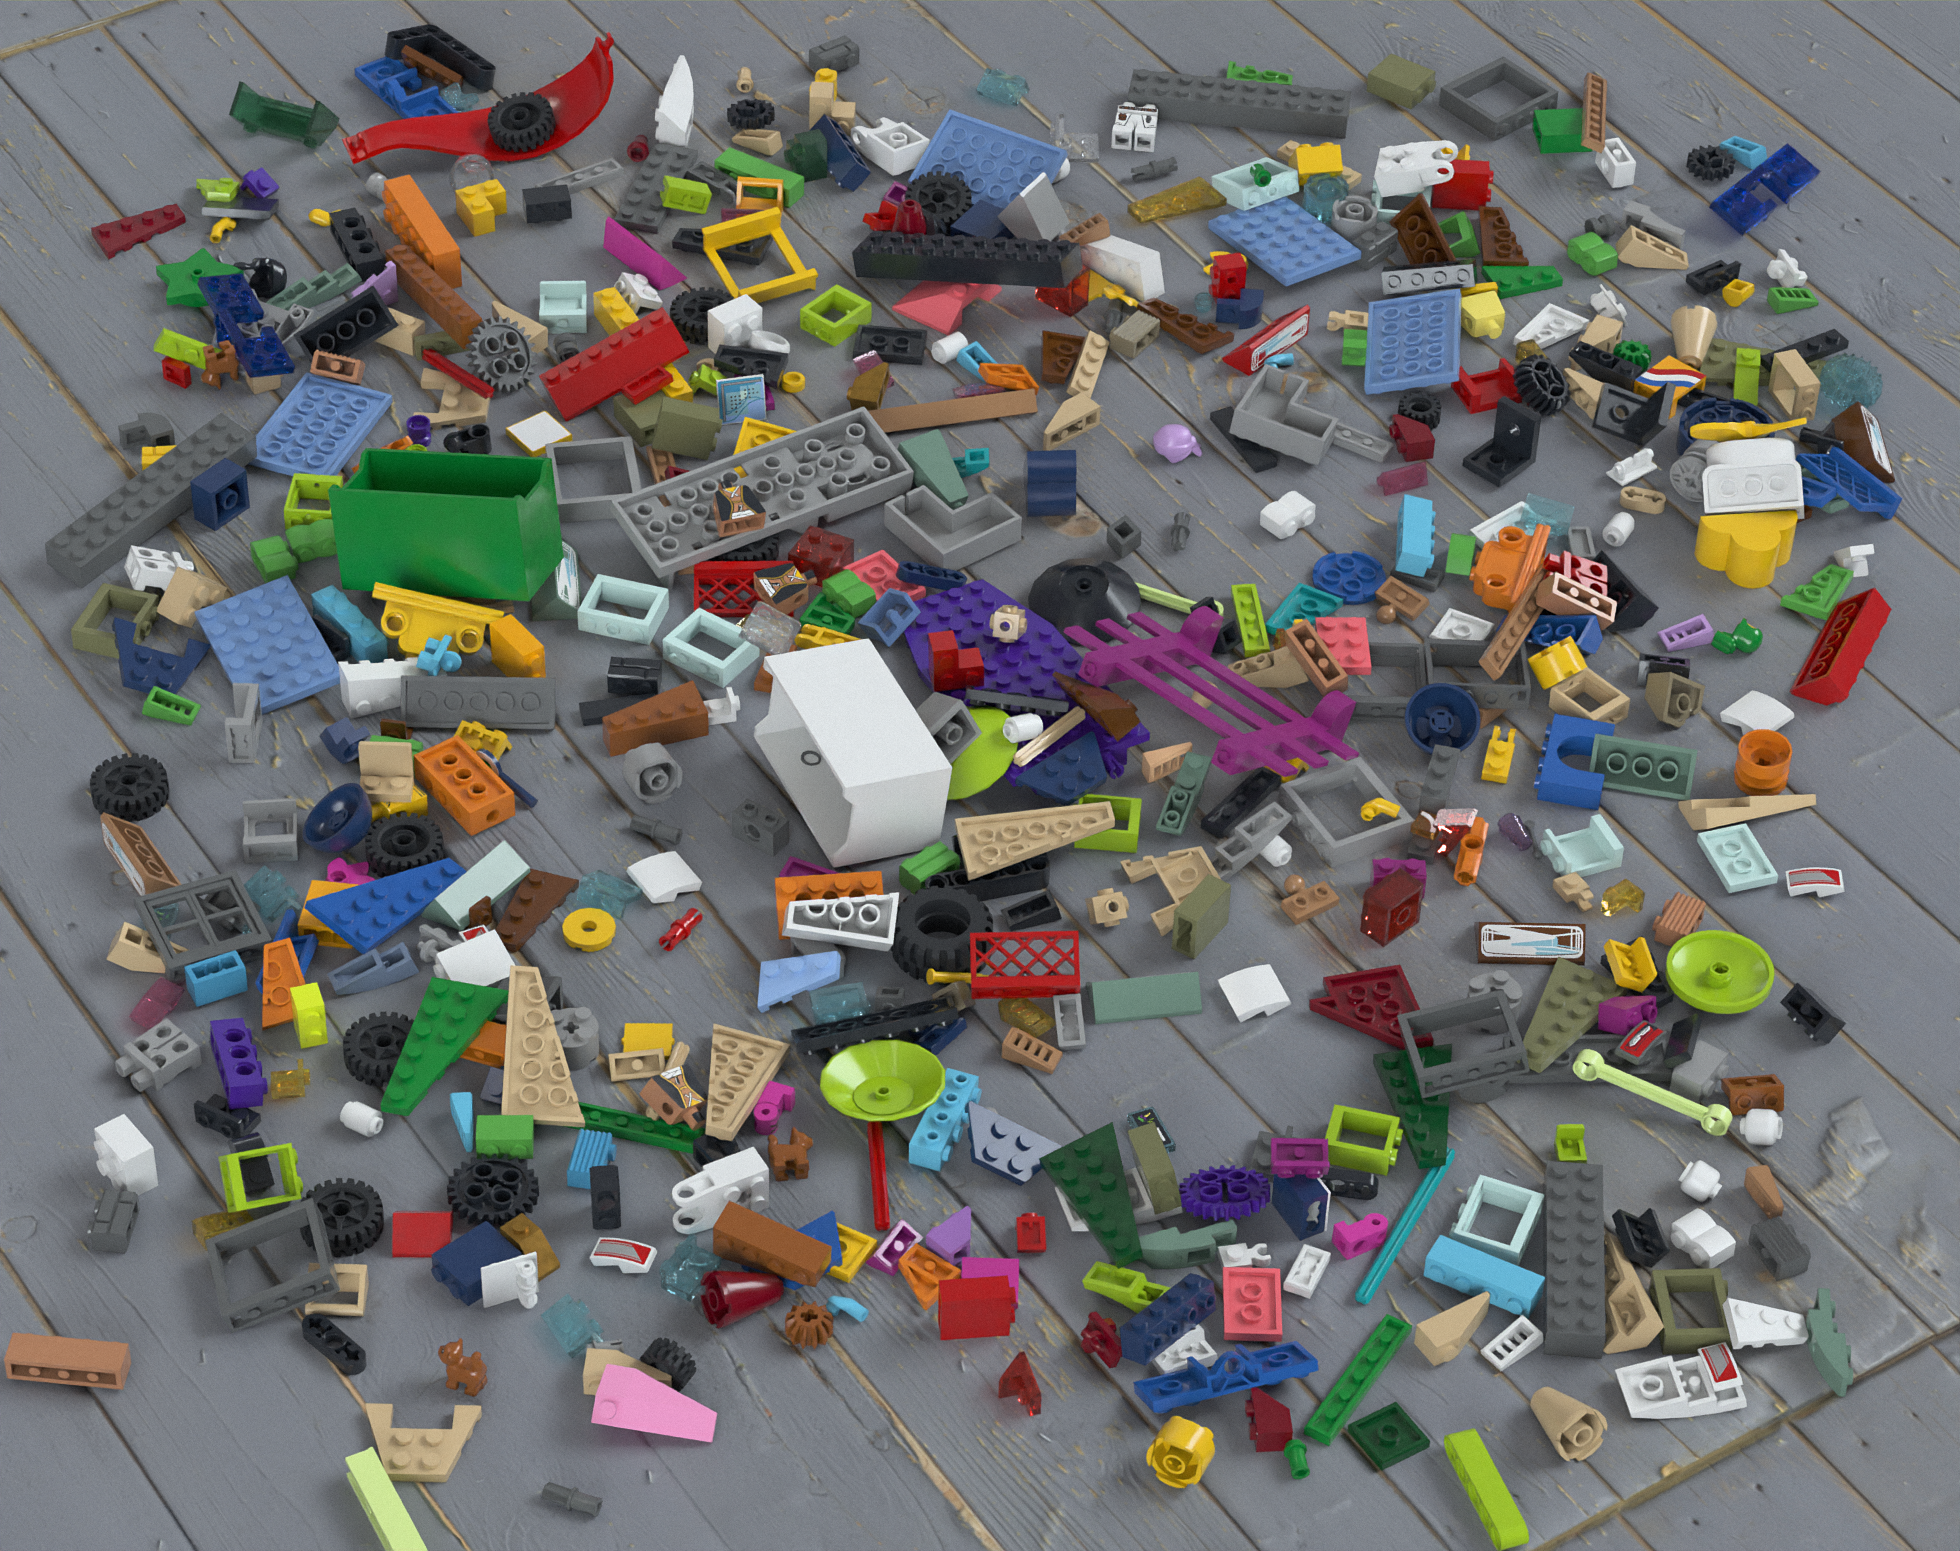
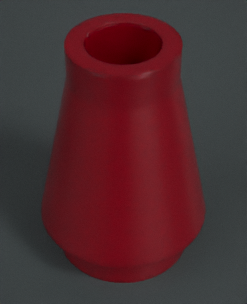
M637 135L628 146L627 154L632 161L641 162L647 159L649 149L648 139L645 135Z

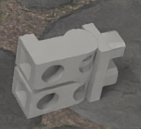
M167 1018L142 1034L132 1043L129 1042L124 1045L125 1055L115 1061L116 1070L122 1077H126L133 1071L135 1072L131 1076V1082L139 1092L150 1086L158 1091L163 1088V1084L172 1081L177 1074L188 1067L194 1070L202 1065L199 1045L185 1033L182 1034V1031Z

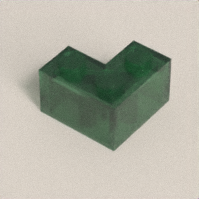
M820 129L794 134V139L786 140L784 158L786 163L791 165L793 173L804 176V183L827 178V140Z

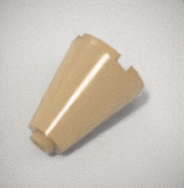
M1695 305V309H1687V306H1683L1675 310L1671 318L1677 360L1696 370L1701 367L1717 329L1716 315L1708 308Z
M1543 1387L1533 1394L1530 1403L1531 1409L1557 1453L1566 1461L1574 1458L1578 1461L1584 1460L1601 1446L1604 1440L1601 1438L1603 1429L1607 1431L1608 1425L1606 1418L1600 1411L1551 1387Z

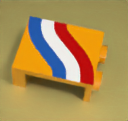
M1669 355L1635 379L1633 393L1649 399L1667 382L1675 384L1676 388L1669 414L1670 419L1676 414L1678 399L1693 388L1704 391L1706 375Z

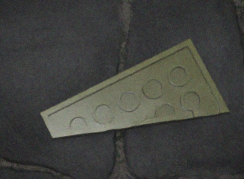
M1712 338L1700 372L1706 375V382H1717V386H1726L1727 382H1734L1737 348L1760 350V358L1775 350ZM1820 359L1807 364L1821 382L1820 386L1844 385L1848 365ZM1760 365L1758 386H1769L1771 373L1762 365Z
M1558 956L1523 1040L1529 1069L1538 1073L1546 1069L1598 1022L1599 1003L1613 997H1625L1627 995V987H1621L1612 979H1608L1590 969L1581 967Z

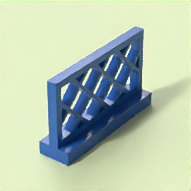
M1832 447L1829 454H1798L1795 459L1822 482L1836 487L1837 494L1858 511L1878 512L1885 519H1892L1903 499L1839 447Z

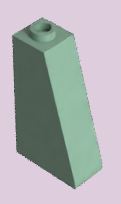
M939 429L899 443L897 450L914 471L912 481L917 487L926 486L952 510L966 504L969 495Z

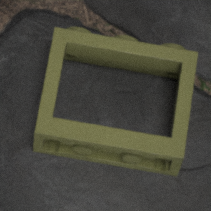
M102 583L71 628L73 648L119 659L118 649L115 647V634L97 630L112 607L137 612L138 614L133 620V623H137L133 643L141 645L144 638L149 636L154 623L159 620L160 614L157 612L159 605L158 595Z
M1720 1268L1652 1270L1649 1293L1651 1302L1664 1325V1328L1658 1333L1662 1355L1698 1354L1697 1349L1726 1342L1731 1352L1732 1342L1723 1309V1303L1727 1300L1728 1282L1723 1280ZM1712 1292L1720 1328L1676 1329L1669 1293Z

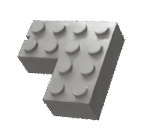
M1265 364L1236 407L1229 433L1237 435L1241 439L1256 442L1263 447L1275 449L1285 455L1302 459L1307 463L1318 465L1333 442L1339 419L1302 406L1309 379L1289 373L1284 393H1280L1285 371Z
M923 485L906 493V516L905 497L903 495L885 503L884 526L930 566L957 571L1020 541L1022 517L992 492L952 510Z

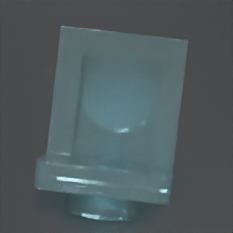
M453 83L440 91L442 98L455 110L460 111V113L472 110V106L479 102L477 93L462 94L458 83Z

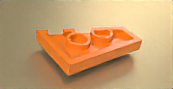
M290 937L264 945L262 1031L293 1022L290 988L306 985Z

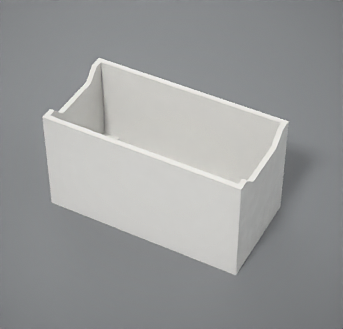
M870 639L764 657L763 667L773 676L768 715L755 726L754 738L833 868L921 851L926 846L931 847L938 843L941 837L952 766ZM805 751H815L821 756V762L815 766L806 765L801 761V754ZM813 754L804 756V760L808 763H816L819 760Z

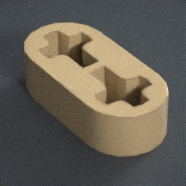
M1628 486L1621 490L1620 504L1627 509L1659 514L1665 509L1666 496L1658 491Z

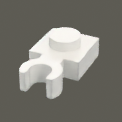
M1246 1243L1218 1247L1217 1255L1222 1270L1223 1267L1252 1268V1265L1267 1267L1270 1265L1271 1260L1270 1255L1261 1256L1267 1252V1245L1264 1243L1256 1244L1251 1249H1247Z

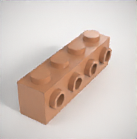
M13 1333L4 1362L7 1379L123 1390L131 1366V1357L128 1343L34 1335L31 1333Z

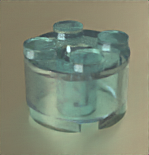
M1326 173L1310 176L1307 179V183L1304 184L1302 208L1323 224L1331 222L1333 204L1336 200L1339 199L1340 202L1348 196V183L1339 176H1337V179L1330 178V174Z

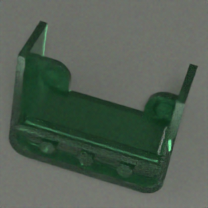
M239 81L229 115L244 126L243 130L256 134V131L276 135L303 142L304 146L316 149V146H322L337 128L340 119L320 101L316 100L312 109L260 96L241 81Z

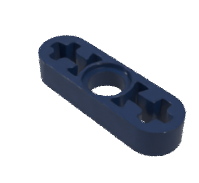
M901 561L896 571V577L903 582L946 591L951 588L962 587L967 582V577L961 572L910 561Z

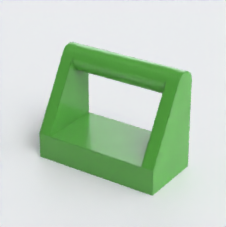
M1464 211L1438 223L1443 235L1448 233H1461L1462 235L1461 240L1449 245L1455 258L1474 257L1481 253L1473 225Z

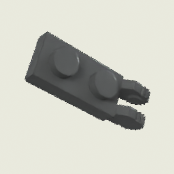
M703 161L686 171V178L706 183L710 191L720 195L724 201L733 203L736 200L737 181L731 176ZM743 187V196L746 194V193H745V192H746V191H745L746 189H745L744 187Z

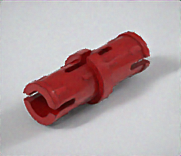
M690 908L681 919H677L671 924L670 930L660 937V946L669 941L663 948L664 950L672 951L681 940H685L690 936L691 930L703 920L701 912L693 918L699 911L698 909Z

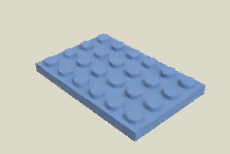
M949 109L908 182L912 184V180L915 178L919 179L921 174L927 177V172H932L933 175H936V171H941L943 176L948 172L951 173V178L956 175L959 177V181L963 180L965 181V186L968 185L972 196V206L979 200H983L1005 209L1042 172L1047 175L1052 184L1068 154L1064 149Z
M1286 196L1245 211L1237 209L1234 212L1220 215L1208 221V229L1286 287L1361 259V250Z
M1460 288L1369 302L1364 383L1366 395L1459 381L1462 299Z
M306 372L256 435L257 457L248 464L293 476L294 473L337 476L393 403L392 395Z
M288 575L194 612L196 620L231 684H259L262 715L340 684L339 666Z

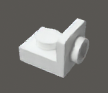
M726 687V698L703 701L708 711V725L736 721V711L740 710V701L738 695L734 696L732 687Z

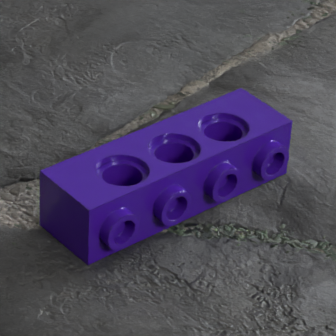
M243 1018L210 1021L209 1043L229 1109L263 1106V1095L268 1093L266 1078H262L261 1061H257L256 1045H251V1029L246 1028Z

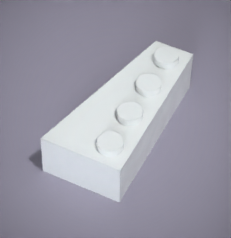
M1112 235L1080 246L1082 263L1114 284L1123 287L1126 292L1141 302L1153 297L1157 298L1165 293L1160 253L1158 251Z
M418 657L406 658L405 661L399 662L394 661V659H384L383 663H370L369 660H361L359 664H348L347 661L339 662L342 701L351 719L401 706V676H428L429 671L416 667ZM441 668L437 676H447V674Z
M899 892L889 893L888 895L874 894L866 895L865 897H839L838 899L830 900L817 899L789 902L785 909L782 935L888 952L894 940Z

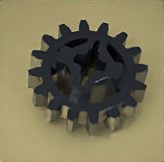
M744 99L737 101V104H731V107L727 108V122H730V126L736 125V129L744 128V130H748L751 128L756 130L765 128L764 125H771V121L775 120L774 106H772V103H766V100Z
M1708 145V148L1699 146V150L1693 148L1692 152L1688 153L1686 167L1689 168V173H1694V177L1701 176L1703 181L1705 179L1711 182L1714 179L1722 181L1723 177L1728 179L1730 174L1734 173L1736 160L1733 159V154H1727V149L1721 151L1719 146L1712 147Z

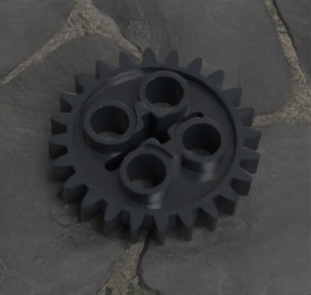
M494 1153L492 1158L489 1159L485 1154H482L479 1161L471 1157L470 1165L461 1162V1169L454 1168V1176H449V1184L447 1185L448 1204L452 1205L453 1213L458 1212L459 1219L467 1217L468 1225L478 1221L479 1226L487 1221L493 1227L496 1223H499L502 1227L505 1225V1222L511 1221L521 1213L524 1215L525 1212L532 1213L533 1206L538 1204V1177H534L533 1169L528 1170L526 1162L518 1165V1157L511 1161L508 1160V1154H505L501 1159L497 1158V1154Z

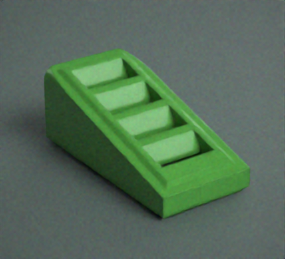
M1772 287L1768 290L1767 302L1777 314L1814 307L1819 304V301L1809 289Z
M153 686L144 703L142 714L152 718L192 725L201 705ZM185 710L190 711L189 715L184 714Z

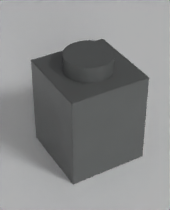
M1125 515L1107 528V543L1123 559L1141 546V531Z

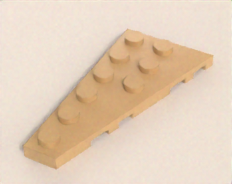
M1110 801L955 819V829L968 881L1115 827V818Z
M510 965L501 1115H533L534 1124L585 1127V1120L580 1111L578 1097L570 1078V1071L560 1038L557 1035L553 1015L550 1012L538 967Z
M713 1024L705 1134L721 1140L732 1141L757 1104L769 1080L772 1081L789 1055L790 1044Z

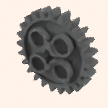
M501 316L491 317L478 323V326L472 329L474 334L468 336L471 343L466 345L471 350V353L466 354V357L472 358V362L468 366L475 367L472 375L479 374L480 380L486 381L491 387L493 386L494 392L501 390L502 394L509 391L514 392L524 387L525 383L531 381L529 376L535 374L531 367L537 365V362L532 360V357L536 356L537 353L531 351L535 343L528 342L531 335L524 336L525 327L518 329V322L515 321L510 324L509 317L503 320ZM516 348L518 350L516 353L491 361H486L485 359L486 357Z

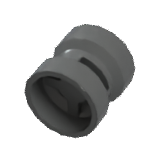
M1610 214L1601 215L1598 219L1594 217L1589 218L1585 221L1586 233L1594 232L1600 238L1601 236L1610 237L1615 234V223Z
M562 333L553 341V347L559 363H563L580 353L577 341L570 333Z

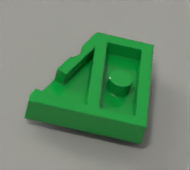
M819 592L799 619V627L802 628L805 624H810L849 635L855 627V618L849 613L844 612L837 603H829L826 600V594Z

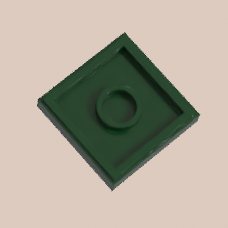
M1397 1402L1348 1424L1347 1432L1381 1471L1430 1447V1440Z

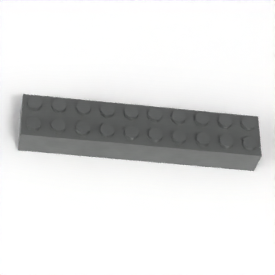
M1133 69L1128 92V102H1132L1135 107H1144L1146 104L1155 105V108L1158 109V119L1346 138L1351 92L1341 89L1311 88L1299 85L1263 83L1254 80L1244 81L1233 78L1224 79L1212 76L1176 74L1167 71L1156 72L1146 69Z
M220 413L45 543L47 564L81 588L85 587L129 553L131 545L138 547L193 505L190 481L224 458L242 468L257 457L256 436Z

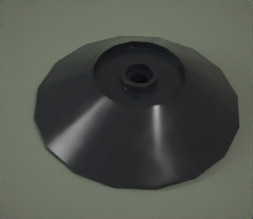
M1078 558L1065 560L1046 569L1034 581L1028 596L1029 610L1051 623L1069 644L1083 646L1065 634V628L1078 625L1105 643L1114 639V637L1095 626L1096 622L1110 618L1123 628L1128 629L1134 623L1129 621L1127 616L1128 614L1139 612L1141 599L1139 587L1128 572L1108 561L1094 558Z

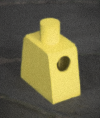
M1495 291L1467 296L1461 299V326L1472 337L1489 335L1491 339H1496L1502 334L1505 311Z

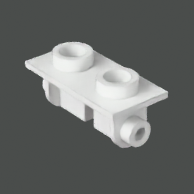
M1601 284L1602 292L1593 294L1590 297V304L1601 316L1621 321L1625 327L1628 326L1625 320L1627 313L1621 303L1617 305V300L1612 291H1606Z
M1643 448L1640 452L1634 454L1633 458L1629 457L1615 463L1612 470L1606 472V474L1624 486L1657 469V466L1651 462L1654 453L1651 449Z

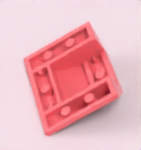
M922 281L893 305L892 310L949 336L962 325V309L977 297L989 302L1002 291V287L995 284Z

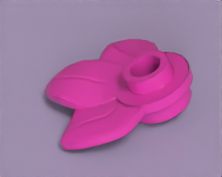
M340 857L329 863L327 867L328 876L325 879L328 882L358 885L375 880L368 876V862L347 865Z

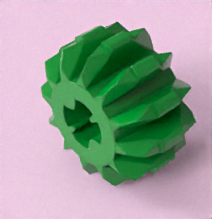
M1632 339L1630 341L1622 340L1621 343H1617L1612 355L1642 367V372L1648 370L1652 358L1648 345L1642 344L1641 341L1634 342Z

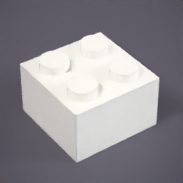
M747 294L708 310V348L715 354L719 344L750 348L752 331H763L762 307Z
M125 1114L94 1129L96 1136L94 1147L99 1157V1160L96 1162L97 1167L103 1176L107 1175L111 1179L115 1190H119V1192H136L139 1196L158 1186L153 1146Z

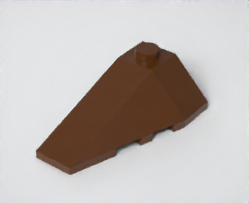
M1056 671L1052 674L1059 687L1117 742L1141 722L1135 714L1138 709L1129 699L1124 701L1116 693L1095 687Z

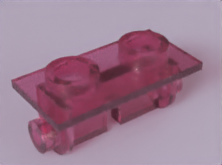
M1426 462L1382 472L1380 477H1377L1378 486H1383L1385 496L1428 485Z

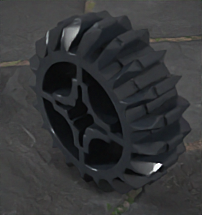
M1542 354L1525 357L1514 369L1515 374L1512 377L1515 380L1514 386L1518 388L1517 393L1527 403V407L1531 406L1534 412L1539 411L1542 416L1545 414L1550 416L1560 412L1570 401L1569 396L1571 392L1569 390L1570 384L1566 382L1567 377L1562 374V370L1558 369L1557 363H1552L1549 357L1545 359Z

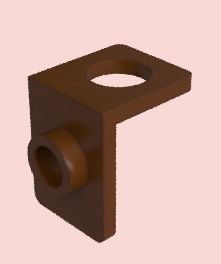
M381 719L380 721L381 736L405 740L411 739L413 727H406L405 721Z
M485 896L469 908L470 924L463 930L481 925L486 927L492 923L491 898L489 896Z

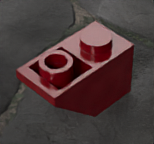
M1394 414L1392 425H1389V434L1391 439H1394L1396 442L1398 453L1402 454L1406 462L1432 459L1434 456L1435 438L1428 425L1399 414Z
M1251 1388L1250 1400H1245L1246 1418L1251 1417L1252 1422L1248 1423L1249 1440H1254L1256 1452L1283 1451L1285 1444L1293 1438L1290 1409L1259 1388Z

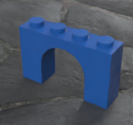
M1554 714L1553 723H1547L1545 738L1549 740L1543 741L1541 755H1545V757L1540 756L1538 772L1542 773H1536L1534 789H1538L1537 800L1599 810L1605 774L1573 769L1565 765L1560 759L1570 755L1592 756L1595 734L1613 736L1615 724Z

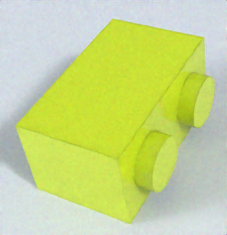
M318 983L290 988L294 1028L301 1049L328 1043L325 1007Z

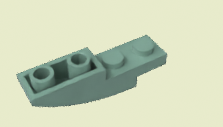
M1187 751L1176 782L1170 788L1157 822L1156 830L1178 836L1184 833L1202 797L1204 783L1212 764V757Z
M1233 1219L1201 1229L1191 1230L1184 1234H1180L1176 1227L1159 1230L1155 1233L1139 1237L1143 1257L1137 1260L1145 1263L1151 1269H1177L1212 1263L1215 1261V1252H1218V1247L1236 1244L1237 1226Z
M1818 1288L1814 1309H1808L1805 1324L1809 1337L1806 1341L1809 1352L1821 1376L1838 1396L1845 1397L1847 1386L1853 1384V1368L1848 1367V1363L1851 1361V1346L1846 1345L1845 1333H1838L1837 1323L1832 1321V1318L1835 1317L1836 1304L1835 1301L1830 1299V1289Z

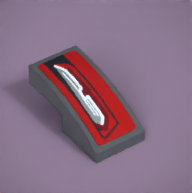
M1643 1020L1626 1035L1615 1049L1614 1054L1638 1066L1650 1058L1653 1048L1664 1042L1667 1031Z

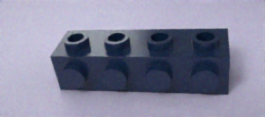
M824 114L807 132L812 140L810 144L819 151V158L828 165L826 167L827 170L836 177L834 181L841 188L847 187L854 192L870 175L871 171L840 124Z
M1190 1273L1121 1326L1122 1357L1146 1366L1216 1311L1214 1281Z

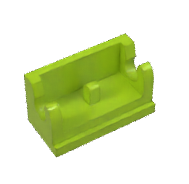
M664 175L663 185L665 189L660 191L664 207L706 214L712 196L706 183Z

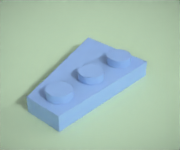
M838 951L761 962L757 1006L759 1011L763 1013L770 1010V1005L780 1001L786 1003L793 1000V995L802 991L811 992L838 980L841 961Z

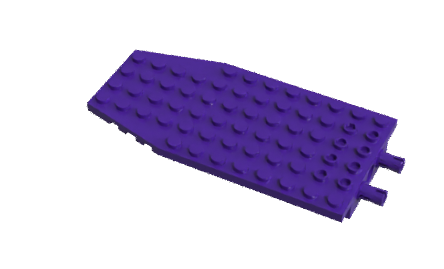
M983 579L973 581L962 587L951 588L950 590L913 601L921 613L902 634L905 636L907 648L910 649L911 658L916 665L918 676L933 693L934 689L929 675L928 633L953 630L958 650L979 647L984 664V686L974 687V689L992 688L1005 694L1007 692L1027 694V697L1037 695L1068 700V712L1074 707L1079 706L1059 687L1052 674L1056 671L1091 684L1078 675L1083 658L1051 623ZM1003 605H1014L1018 609L1025 610V618H1027L1026 633H1023L1019 639L1011 643L1000 641V637H993V629H990L991 615L995 614V611L1003 607ZM1004 622V627L1010 628L1009 623ZM1107 685L1099 687L1113 692ZM965 688L937 692L963 701L965 706L973 705L970 704V699H965ZM985 702V705L995 707V703ZM1011 705L1010 709H1001L1010 717L1031 713L1020 711L1021 706ZM1036 709V713L1032 714H1036L1041 718L1044 731L1063 717L1066 712H1062L1061 716L1046 714L1044 709ZM1085 712L1084 720L1026 765L1020 767L1012 761L1004 776L1013 787H1016L1015 781L1017 776L1093 731L1105 770L1112 779H1116V776L1119 778L1123 775L1125 770L1123 766L1127 765V748L1150 741V732L1140 722L1117 742ZM1033 739L1018 742L1017 751ZM1031 788L1032 791H1033L1036 795H1038V794H1037V790Z

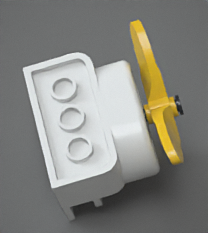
M1750 417L1741 419V423H1702L1691 426L1690 435L1692 437L1721 442L1710 446L1706 450L1707 468L1702 476L1705 516L1796 510L1798 519H1804L1802 474L1799 463L1795 461L1794 444L1792 441L1784 438L1765 437L1778 430L1807 424L1806 418L1782 423L1756 424L1755 418Z

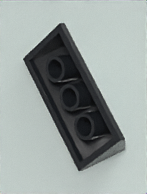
M373 285L293 334V336L312 364L316 350L349 357L399 325Z

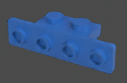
M288 909L273 942L290 937L304 978L319 940L315 934L299 936V918L293 909ZM263 966L255 982L257 989L262 995Z

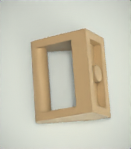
M309 1263L308 1273L320 1269L319 1263ZM334 1264L340 1286V1291L338 1292H359L358 1305L314 1303V1301L305 1304L306 1315L317 1313L333 1316H364L369 1286L367 1265ZM327 1280V1281L322 1282V1283H323V1285H324V1284L329 1283V1281Z

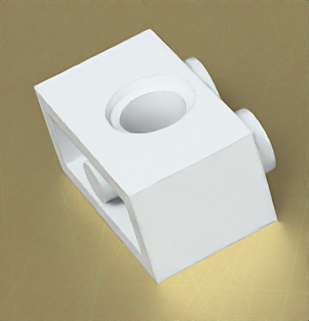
M1619 137L1605 140V148L1602 154L1596 153V165L1612 188L1633 185L1636 161Z

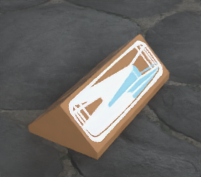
M104 812L102 813L100 819L104 844L140 896L182 885L141 826Z

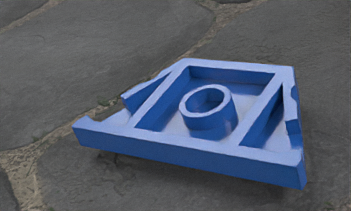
M833 1210L796 1230L832 1246L831 1262L824 1274L830 1272L833 1266L839 1267L843 1265L836 1217ZM741 1264V1268L747 1272L753 1269L761 1273H767ZM777 1276L782 1280L784 1287L794 1291L804 1286L796 1281Z

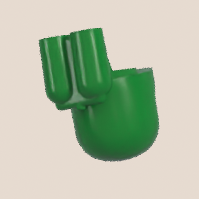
M1743 617L1741 623L1737 625L1732 634L1718 630L1711 646L1725 654H1733L1736 648L1745 653H1753L1762 644L1763 633L1759 628L1756 629L1749 625L1747 619Z

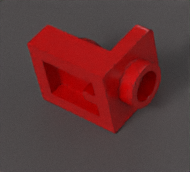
M169 356L162 360L163 377L165 380L185 389L192 384L190 365Z
M1037 1213L1021 1214V1217H1016L1017 1253L1046 1252L1045 1216H1038Z

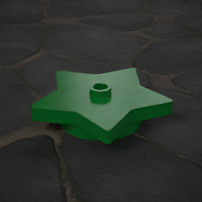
M205 248L200 249L184 262L156 266L157 276L168 285L166 294L167 305L181 303L190 307L222 306L227 287L244 276V270H240L230 264L217 262Z

